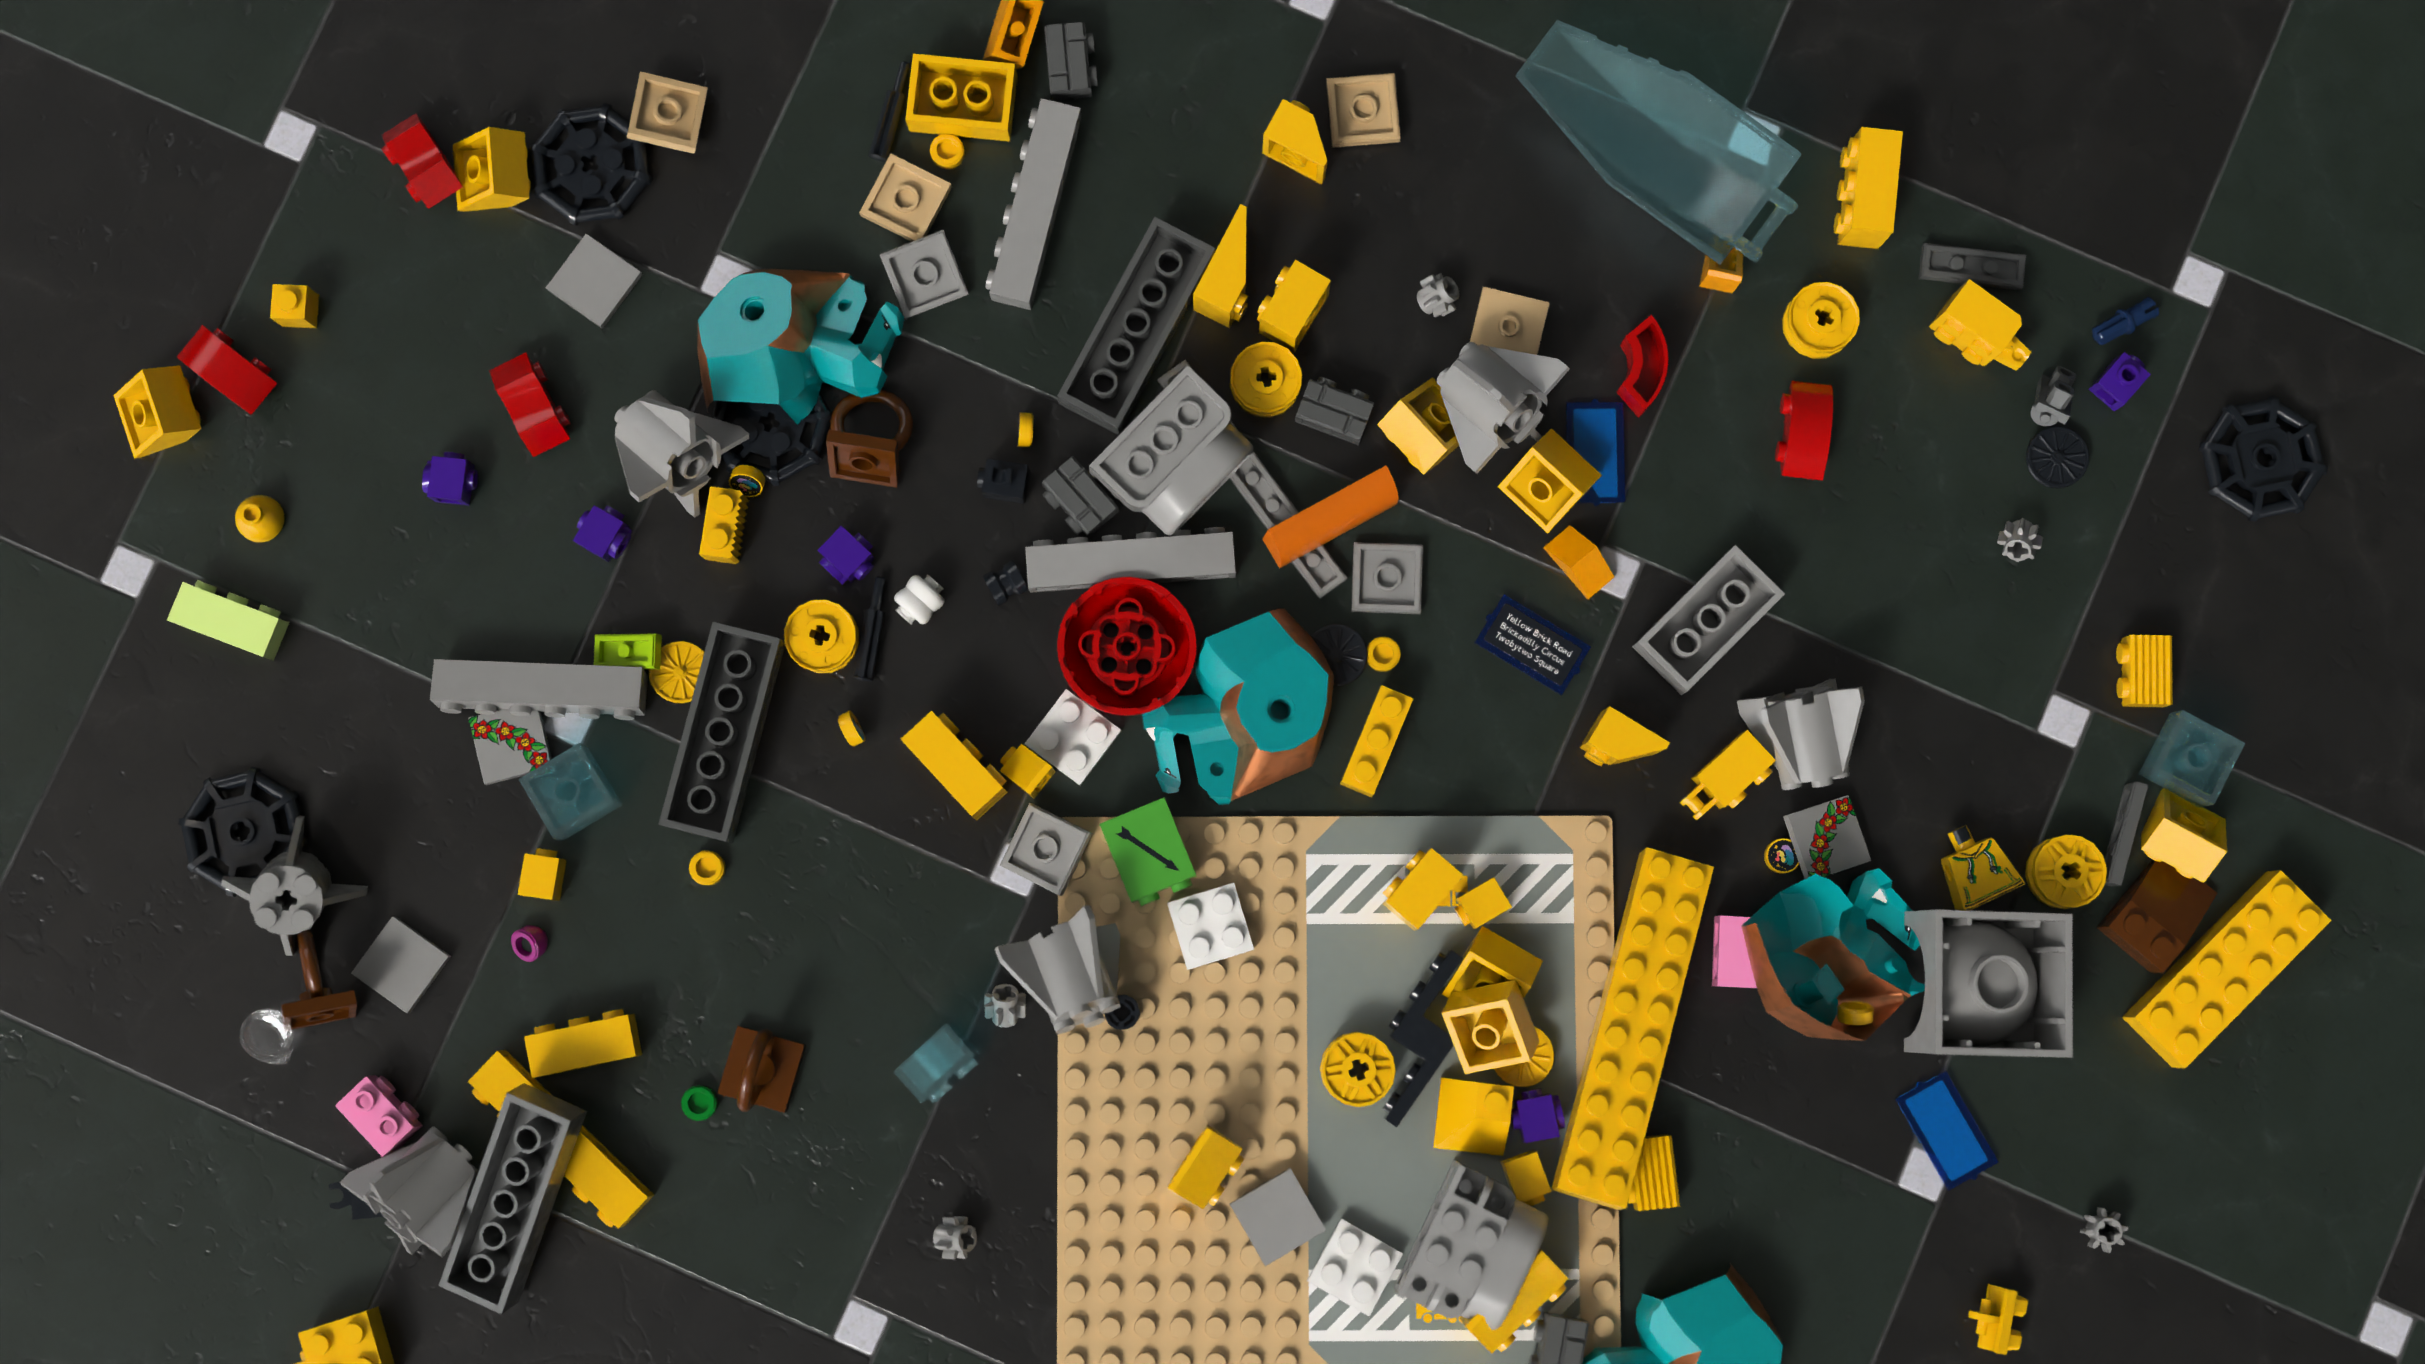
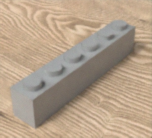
M1041 98L1039 107L1032 108L1028 124L1029 128H1033L1030 141H1023L1020 153V160H1024L1021 173H1015L1011 192L1016 194L1013 205L1007 204L1003 216V224L1007 225L1004 237H998L995 246L994 256L999 258L996 269L989 270L985 288L990 290L989 294L992 301L1023 309H1032L1082 119L1081 108Z
M1224 527L1205 529V534L1191 535V530H1177L1168 537H1157L1155 532H1144L1136 534V539L1122 540V535L1102 536V541L1088 542L1086 537H1075L1067 539V544L1054 545L1053 540L1033 541V546L1025 547L1028 589L1030 593L1086 589L1102 581L1118 577H1136L1154 583L1235 578L1236 575L1233 532H1225Z
M434 659L430 700L440 708V711L452 714L461 713L462 709H475V712L478 714L494 715L496 710L510 709L509 713L515 716H530L531 710H538L539 712H544L545 716L555 718L565 717V713H579V717L587 719H598L600 714L614 715L615 719L634 720L635 715L645 716L648 674L643 667Z

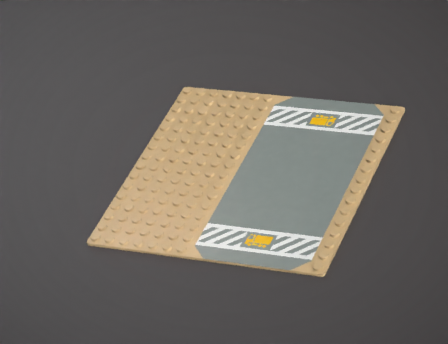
M1609 816L1173 817L1197 877L1190 879L1192 886L1173 893L1171 887L1158 892L1160 899L1140 906L1139 901L1131 902L1099 825L1115 817H1063V819L1093 834L1064 895H1058V924L1068 922L1083 906L1090 905L1096 927L1116 923L1120 933L1117 995H1127L1135 999L1140 1007V1016L1134 1026L1125 1030L1114 1029L1105 1019L1104 1022L1094 1027L1086 1028L1083 1023L1076 1025L1074 1029L1066 1033L1058 1034L1057 1364H1528L1530 1355H1537L1539 1341H1534L1533 1339L1536 1320L1528 1327L1522 1324L1513 1333L1516 1337L1515 1340L1504 1351L1500 1352L1496 1349L1491 1353L1464 1326L1460 1317L1448 1318L1434 1311L1432 1312L1406 1297L1403 1299L1397 1296L1393 1287L1453 1160L1501 1182L1510 1189L1500 1161L1534 1149L1538 1153L1550 1189L1552 1188L1615 948L1612 819ZM1430 848H1433L1464 876L1422 926L1414 931L1382 904L1387 899L1383 892L1397 876L1402 880L1410 872L1405 866L1420 849L1426 853ZM1493 877L1496 879L1512 908L1481 926L1486 927L1543 960L1531 988L1523 999L1533 1025L1548 1036L1554 1050L1553 1066L1544 1080L1530 1087L1513 1086L1512 1108H1515L1514 1100L1522 1098L1521 1092L1541 1088L1542 1094L1549 1093L1552 1096H1559L1565 1121V1129L1559 1130L1560 1137L1524 1143L1521 1139L1520 1129L1514 1130L1510 1120L1503 1156L1433 1148L1441 1077L1510 1085L1503 1081L1494 1069L1465 1074L1454 1046L1397 1127L1384 1119L1387 1111L1383 1109L1393 1092L1395 1091L1400 1095L1407 1085L1403 1078L1414 1063L1420 1066L1423 1062L1420 1057L1389 1036L1393 1031L1389 1024L1400 1009L1404 1012L1408 1010L1413 1000L1408 998L1420 980L1425 984L1429 980L1433 972L1428 968L1440 952L1446 955L1449 950H1453L1463 957L1481 926L1473 929L1470 924L1466 926L1462 924L1454 910L1455 907L1459 906L1456 899ZM1234 883L1254 950L1187 970L1167 903ZM1451 976L1423 1014L1425 1018L1448 1034L1449 1031L1442 1016V1011L1448 998L1443 996L1442 992ZM1361 1032L1373 1035L1385 1043L1393 1055L1396 1069L1393 1085L1385 1097L1373 1105L1355 1107L1343 1104L1330 1095L1322 1083L1320 1073L1322 1054L1330 1042L1342 1034ZM1354 1060L1352 1062L1353 1068L1348 1070L1349 1075L1354 1074L1359 1079L1363 1077L1362 1070L1366 1069V1064H1360L1358 1060ZM1208 1124L1241 1146L1243 1150L1239 1155L1244 1160L1234 1176L1227 1173L1220 1185L1225 1190L1216 1204L1213 1206L1208 1203L1202 1209L1168 1189V1183ZM1291 1168L1326 1231L1265 1266L1231 1208L1230 1203ZM1551 1190L1552 1192L1544 1195L1545 1201L1532 1207L1544 1212L1548 1217V1226L1540 1249L1566 1275L1568 1280L1564 1283L1567 1288L1554 1302L1548 1299L1538 1308L1541 1314L1537 1319L1543 1320L1544 1312H1550L1587 1320L1589 1328L1583 1358L1595 1348L1621 1347L1619 1210ZM1340 1219L1349 1222L1403 1253L1370 1316L1307 1281Z

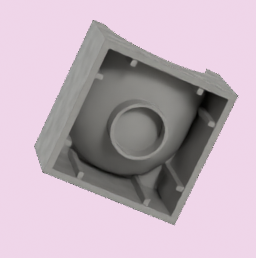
M1963 910L1904 912V926L1910 927L1919 940L1925 970V993L1921 1016L1914 1032L1909 1037L1904 1038V1052L2073 1058L2072 914Z

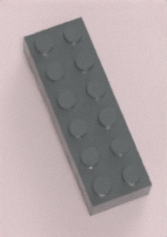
M1154 217L1059 391L1057 398L1060 405L1120 435L1193 300V293L1215 253L1214 247Z
M712 622L658 825L728 843L734 842L785 649L782 639Z
M525 1083L506 1093L438 1286L500 1314H503L519 1302L585 1119L586 1110Z

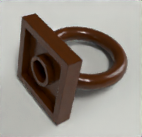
M882 389L878 394L863 398L853 394L847 395L837 404L833 411L830 422L831 430L829 429L826 439L830 477L897 488L900 478L898 452L907 444L913 430V418L908 406L894 393ZM879 402L895 411L899 418V430L893 439L845 432L844 428L845 418L859 404Z
M307 929L298 933V946L306 992L299 994L300 1001L281 1004L284 1031L356 1017L357 1002L354 990L332 994L331 988H323L312 932Z
M737 1026L717 1094L737 1099V1106L743 1112L751 1110L754 1105H759L786 1113L806 1044L774 1036L769 1029L757 1031Z

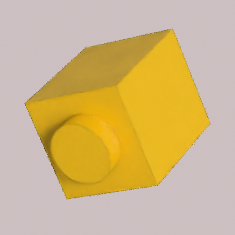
M273 284L270 318L282 327L317 328L319 295L307 285Z
M536 848L535 855L525 853L517 895L560 901L566 860L556 858L557 851Z
M1493 877L1458 897L1456 901L1459 906L1455 907L1454 910L1464 926L1470 924L1473 929H1476L1512 908Z
M1534 1149L1500 1161L1515 1199L1533 1206L1545 1201L1544 1195L1552 1192L1538 1153Z

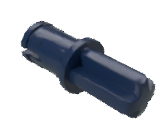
M2150 297L2143 299V301L2126 310L2119 309L2116 311L2115 316L2093 327L2092 338L2099 345H2104L2124 333L2130 335L2135 331V327L2159 316V309H2149L2156 305Z

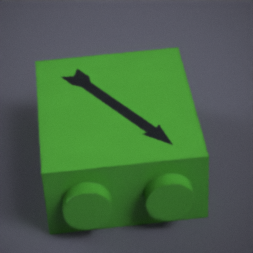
M1165 798L1099 824L1132 903L1139 901L1140 906H1144L1160 899L1158 892L1171 887L1173 893L1192 886L1190 879L1197 876Z

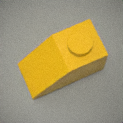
M1023 744L1018 749L1012 746L1000 760V763L1004 765L1000 772L1034 799L1056 773L1052 766Z

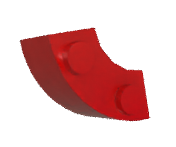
M417 113L382 134L385 146L381 149L392 165L397 163L400 165L409 181L405 187L416 203L422 200L429 209L463 188L449 161Z
M1652 314L1627 334L1620 344L1627 358L1628 371L1625 381L1616 393L1638 418L1645 413L1659 394L1665 382L1668 369L1666 340L1662 329Z
M202 325L178 354L177 358L219 392L252 415L277 384L268 375L272 369L256 357L251 361L230 346L234 340L219 328L212 332Z
M525 352L489 370L495 390L503 401L518 435L533 457L570 440L565 427L570 424V420L561 405L556 407L544 382L548 380V377L540 362L533 364Z
M1791 381L1788 394L1783 393L1781 398L1780 414H1785L1783 441L1777 442L1775 461L1780 462L1782 476L1823 481L1832 431L1833 387L1832 385Z

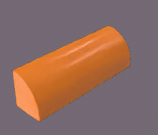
M1387 465L1268 529L1262 540L1279 569L1395 506L1398 503V491Z

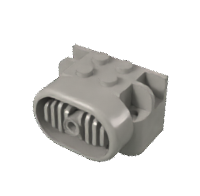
M1187 365L1089 465V474L1094 479L1097 478L1127 508L1135 512H1143L1166 535H1172L1248 459L1253 452V445L1230 423L1231 412L1227 403Z
M1453 1160L1393 1288L1397 1296L1403 1299L1406 1297L1444 1317L1458 1318L1462 1316L1470 1320L1476 1314H1480L1485 1317L1487 1325L1492 1330H1496L1502 1325L1509 1314L1535 1260L1547 1230L1548 1217L1544 1212L1515 1199L1512 1190L1501 1182Z

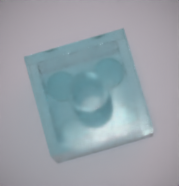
M2184 710L2170 713L2139 775L2199 807L2214 805L2245 743Z
M581 743L574 745L518 779L555 840H566L622 806L590 749Z
M946 1023L893 1072L921 1104L929 1100L934 1103L952 1089L948 1083L955 1076L959 1079L964 1078L978 1065L974 1059L980 1053L953 1023Z

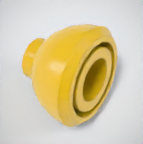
M250 496L242 501L236 510V527L250 541L258 543L267 542L275 538L283 527V509L275 499L269 496Z

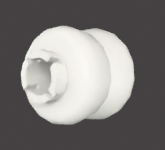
M928 574L925 579H922L919 575H913L908 580L906 587L895 594L894 600L900 605L895 611L911 625L914 620L920 624H926L931 619L933 612L943 606L945 599L939 593L944 589Z

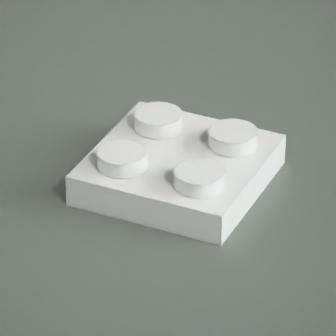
M1065 689L1025 742V745L1081 786L1122 730L1069 690Z
M1234 883L1167 903L1187 970L1254 950Z
M1340 1219L1307 1281L1370 1316L1403 1253L1349 1222Z

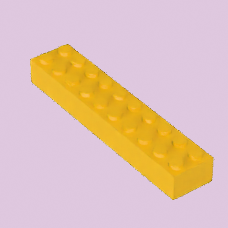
M1648 847L1639 853L1551 1188L1553 1191L1617 1210L1627 1208L1710 885L1713 866Z

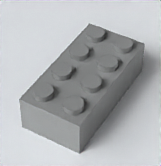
M1734 545L1632 647L1680 695H1683L1785 593Z

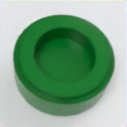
M693 1086L684 1093L681 1107L688 1118L702 1121L714 1115L718 1107V1098L716 1093L708 1086Z

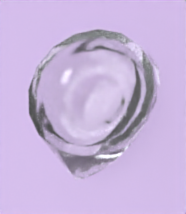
M271 1008L259 1009L248 1015L241 1025L239 1037L245 1052L264 1063L288 1064L294 1048V1030L284 1031L281 1011Z

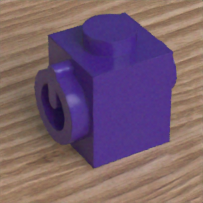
M2123 352L2109 364L2088 390L2113 411H2116L2127 403L2151 374L2145 370V364L2138 357Z
M444 452L443 457L432 456V460H428L423 470V492L427 493L428 498L438 503L470 506L471 491L476 489L478 483V472L474 469L475 465L464 459L465 455L461 453Z
M594 505L591 511L586 510L580 517L577 524L579 531L573 541L605 561L610 562L612 558L618 559L622 555L631 539L632 530L622 521L625 515L608 505H606L604 510Z
M840 526L817 550L823 556L818 563L842 585L847 580L852 583L857 578L860 581L873 568L871 562L875 558L869 552L873 546L859 532L853 537L844 527Z
M1541 1088L1521 1092L1522 1098L1514 1100L1515 1108L1511 1110V1122L1514 1130L1520 1129L1522 1142L1530 1143L1560 1137L1559 1130L1565 1129V1121L1559 1096H1552L1549 1093L1542 1094Z

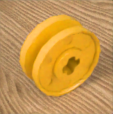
M1815 282L1802 288L1786 306L1782 318L1783 333L1789 345L1799 354L1812 359L1828 358L1839 353L1856 335L1860 323L1859 308L1853 296L1843 287L1830 282ZM1819 315L1825 318L1823 321V326L1817 323Z
M1259 342L1246 347L1237 355L1231 368L1230 389L1234 400L1244 411L1256 417H1273L1282 414L1295 403L1300 392L1302 371L1297 358L1288 348L1275 342ZM1261 373H1267L1269 378L1275 379L1271 380L1269 387H1264L1262 381H1257V379H1261Z
M811 600L798 606L789 616L784 628V644L790 657L801 667L818 674L833 673L846 667L855 657L858 650L860 636L854 617L841 605L829 600ZM821 628H824V631L830 635L828 641L823 640V645H820V642L814 639L816 632L821 633Z
M2063 835L2044 840L2032 850L2026 861L2025 877L2030 891L2038 901L2051 908L2069 909L2089 904L2100 895L2106 883L2107 867L2103 854L2094 843L2081 836ZM2068 865L2070 870L2067 873L2070 874L2071 877L2064 879L2062 874L2065 871L2062 870L2061 867Z
M1361 1032L1342 1034L1330 1042L1322 1054L1320 1064L1322 1083L1329 1094L1343 1104L1355 1107L1373 1105L1385 1097L1393 1085L1396 1071L1393 1055L1386 1044L1373 1035ZM1354 1060H1358L1360 1064H1366V1069L1362 1070L1363 1077L1359 1079L1354 1074L1349 1075L1348 1070L1353 1068L1352 1062Z

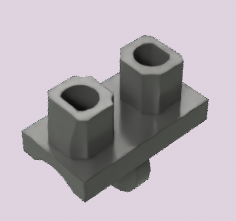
M2057 366L2051 377L2042 374L2037 383L2035 402L2031 407V417L2035 423L2041 426H2051L2058 421L2066 424L2071 414L2072 398L2074 395V389L2071 387L2076 380L2074 372Z

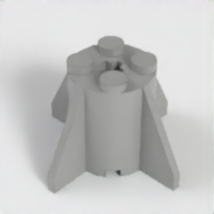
M1474 342L1467 343L1461 349L1459 357L1451 367L1444 369L1439 374L1436 382L1441 387L1440 393L1465 464L1478 474L1500 448H1510L1506 443L1513 440L1519 444L1529 435L1538 442L1542 436L1535 428L1544 415L1539 411L1542 402L1547 406L1548 393L1570 368L1557 358L1489 347L1483 344L1477 345Z
M656 390L649 391L630 406L625 405L621 407L614 418L617 423L615 442L630 495L638 502H641L666 488L670 493L675 494L685 510L694 518L700 515L699 489L711 479L707 473L711 470L712 466L718 468L723 453L749 439V433L742 427L675 406Z
M1829 679L1813 687L1795 689V693L1788 695L1782 692L1772 696L1737 700L1740 716L1755 738L1776 760L1773 764L1778 770L1782 790L1799 788L1803 786L1802 783L1811 782L1813 788L1824 787L1833 784V779L1844 778L1850 775L1848 764L1865 702L1862 687L1837 689L1836 679Z
M305 816L296 817L288 852H284L272 859L258 878L224 876L221 886L250 902L251 913L259 927L269 932L280 934L285 955L293 956L295 953L296 934L309 929L320 916L325 905L366 896L368 893V886L332 884L331 875L327 867L325 868L323 863L313 854L302 851Z
M1090 905L1083 906L1068 922L1051 927L1053 933L1045 938L1042 937L1040 932L1027 941L1001 945L995 948L999 962L1048 1012L1056 1034L1066 1033L1074 1029L1076 1025L1083 1023L1086 1028L1099 1025L1105 1021L1103 1014L1114 1011L1121 1006L1117 997L1120 933L1116 923L1096 927L1095 917Z
M431 1127L416 1143L350 1171L340 1183L366 1202L375 1214L379 1211L387 1219L385 1224L398 1234L408 1253L413 1255L422 1244H425L443 1257L453 1246L479 1171L469 1163L473 1157L460 1144H456L454 1147L447 1143V1138L441 1131Z

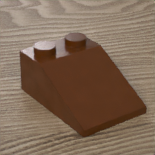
M2151 860L2096 928L2150 973H2164L2186 946L2218 893L2205 882L2203 883L2194 877L2190 879L2182 876L2175 867L2164 861L2157 862Z

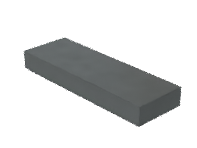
M1924 243L1921 249L1919 279L1964 284L1970 279L1979 286L2020 291L2023 289L2026 255Z
M2136 781L2124 785L2104 859L2107 867L2105 883L2107 886L2122 885L2148 789L2147 784Z

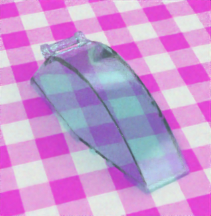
M1557 20L1516 74V78L1609 186L1719 265L1722 264L1733 247L1750 260L1758 262L1763 255L1761 250L1788 214H1793L1798 208L1797 203L1780 191L1778 186L1800 158L1801 153L1692 74L1681 69L1679 72L1659 64V61L1651 57L1649 59L1628 52V48L1619 44L1617 47L1596 39L1597 36ZM1769 200L1777 207L1750 242L1742 235Z

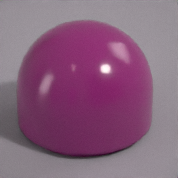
M527 925L512 934L511 945L513 951L520 959L532 962L541 957L547 950L548 937L540 927ZM523 938L527 939L531 944L532 952H527L522 948Z

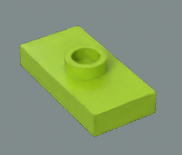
M595 635L594 665L643 667L644 670L660 669L662 635Z

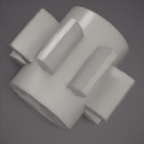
M1440 273L1436 276L1432 274L1420 281L1423 289L1418 291L1417 301L1425 313H1433V316L1437 317L1439 315L1445 316L1456 310L1453 302L1459 298V289L1452 278L1448 276L1443 278V275Z
M2024 518L2013 523L2007 521L2004 531L1999 532L1997 540L1998 544L2004 545L2002 555H2007L2010 559L2016 560V562L2025 560L2028 557L2033 560L2036 549H2041L2043 537L2037 535L2039 526L2033 525Z
M1010 984L995 986L992 994L985 993L984 995L985 1019L992 1018L996 1026L1003 1028L1015 1026L1018 1017H1026V994L1019 993L1018 989Z
M2098 1207L2096 1216L2084 1215L2085 1220L2088 1222L2086 1228L2081 1229L2080 1233L2086 1234L2091 1238L2088 1242V1247L2095 1249L2101 1243L2102 1250L2111 1253V1245L2115 1243L2119 1245L2125 1244L2121 1237L2123 1232L2129 1229L2118 1222L2121 1216L2119 1212L2114 1211L2107 1217L2106 1209ZM2105 1224L2109 1225V1231L2104 1232V1235H2100L2099 1229L2104 1228Z
M943 1217V1223L935 1228L933 1234L934 1247L943 1250V1259H966L967 1252L972 1251L977 1242L976 1229L967 1225L968 1217Z

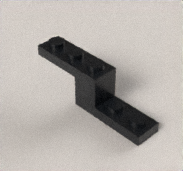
M1449 950L1446 955L1440 952L1428 968L1433 972L1426 984L1421 980L1418 982L1408 997L1413 1000L1408 1010L1404 1012L1400 1009L1389 1024V1027L1393 1029L1389 1036L1423 1060L1420 1066L1414 1063L1403 1078L1407 1082L1405 1088L1400 1095L1394 1091L1383 1107L1387 1111L1384 1119L1395 1127L1400 1124L1454 1046L1448 1033L1423 1016L1463 959L1453 950Z

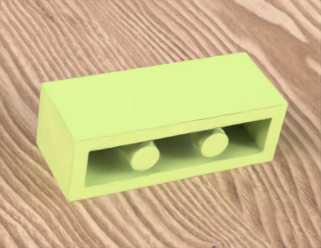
M199 580L196 581L195 586L182 582L167 621L274 661L289 625V622L279 619L280 611L262 604L259 610L247 606L249 599L230 592L227 598L216 595L217 587Z

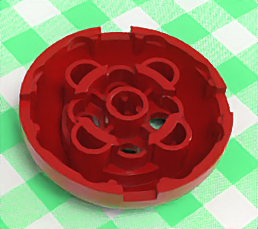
M1112 578L1090 587L1068 608L1058 633V660L1069 686L1090 706L1113 715H1141L1167 704L1184 687L1195 663L1196 635L1187 610L1166 588L1142 578ZM1110 623L1117 625L1119 628L1117 636L1109 638L1104 634V627ZM1143 625H1148L1153 629V636L1150 639L1144 640L1139 637L1138 631ZM1131 643L1134 646V651H1131L1130 655L1123 654V651H1121L1123 644ZM1113 658L1117 662L1116 669L1112 672L1104 671L1102 668L1104 659ZM1145 659L1151 663V670L1147 674H1141L1137 671L1136 665L1140 660Z

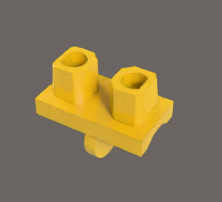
M1988 1284L1986 1298L1981 1299L1980 1310H1969L1968 1313L1969 1318L1978 1320L1976 1334H1979L1977 1347L2007 1355V1350H2019L2022 1335L2020 1331L2011 1329L2013 1315L2023 1317L2026 1314L2028 1300L2017 1295V1291Z

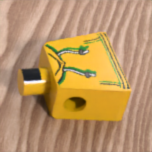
M1967 825L1947 833L1956 852L1942 858L1941 864L1955 910L1970 911L2025 885L2020 874L1992 837L1975 843Z

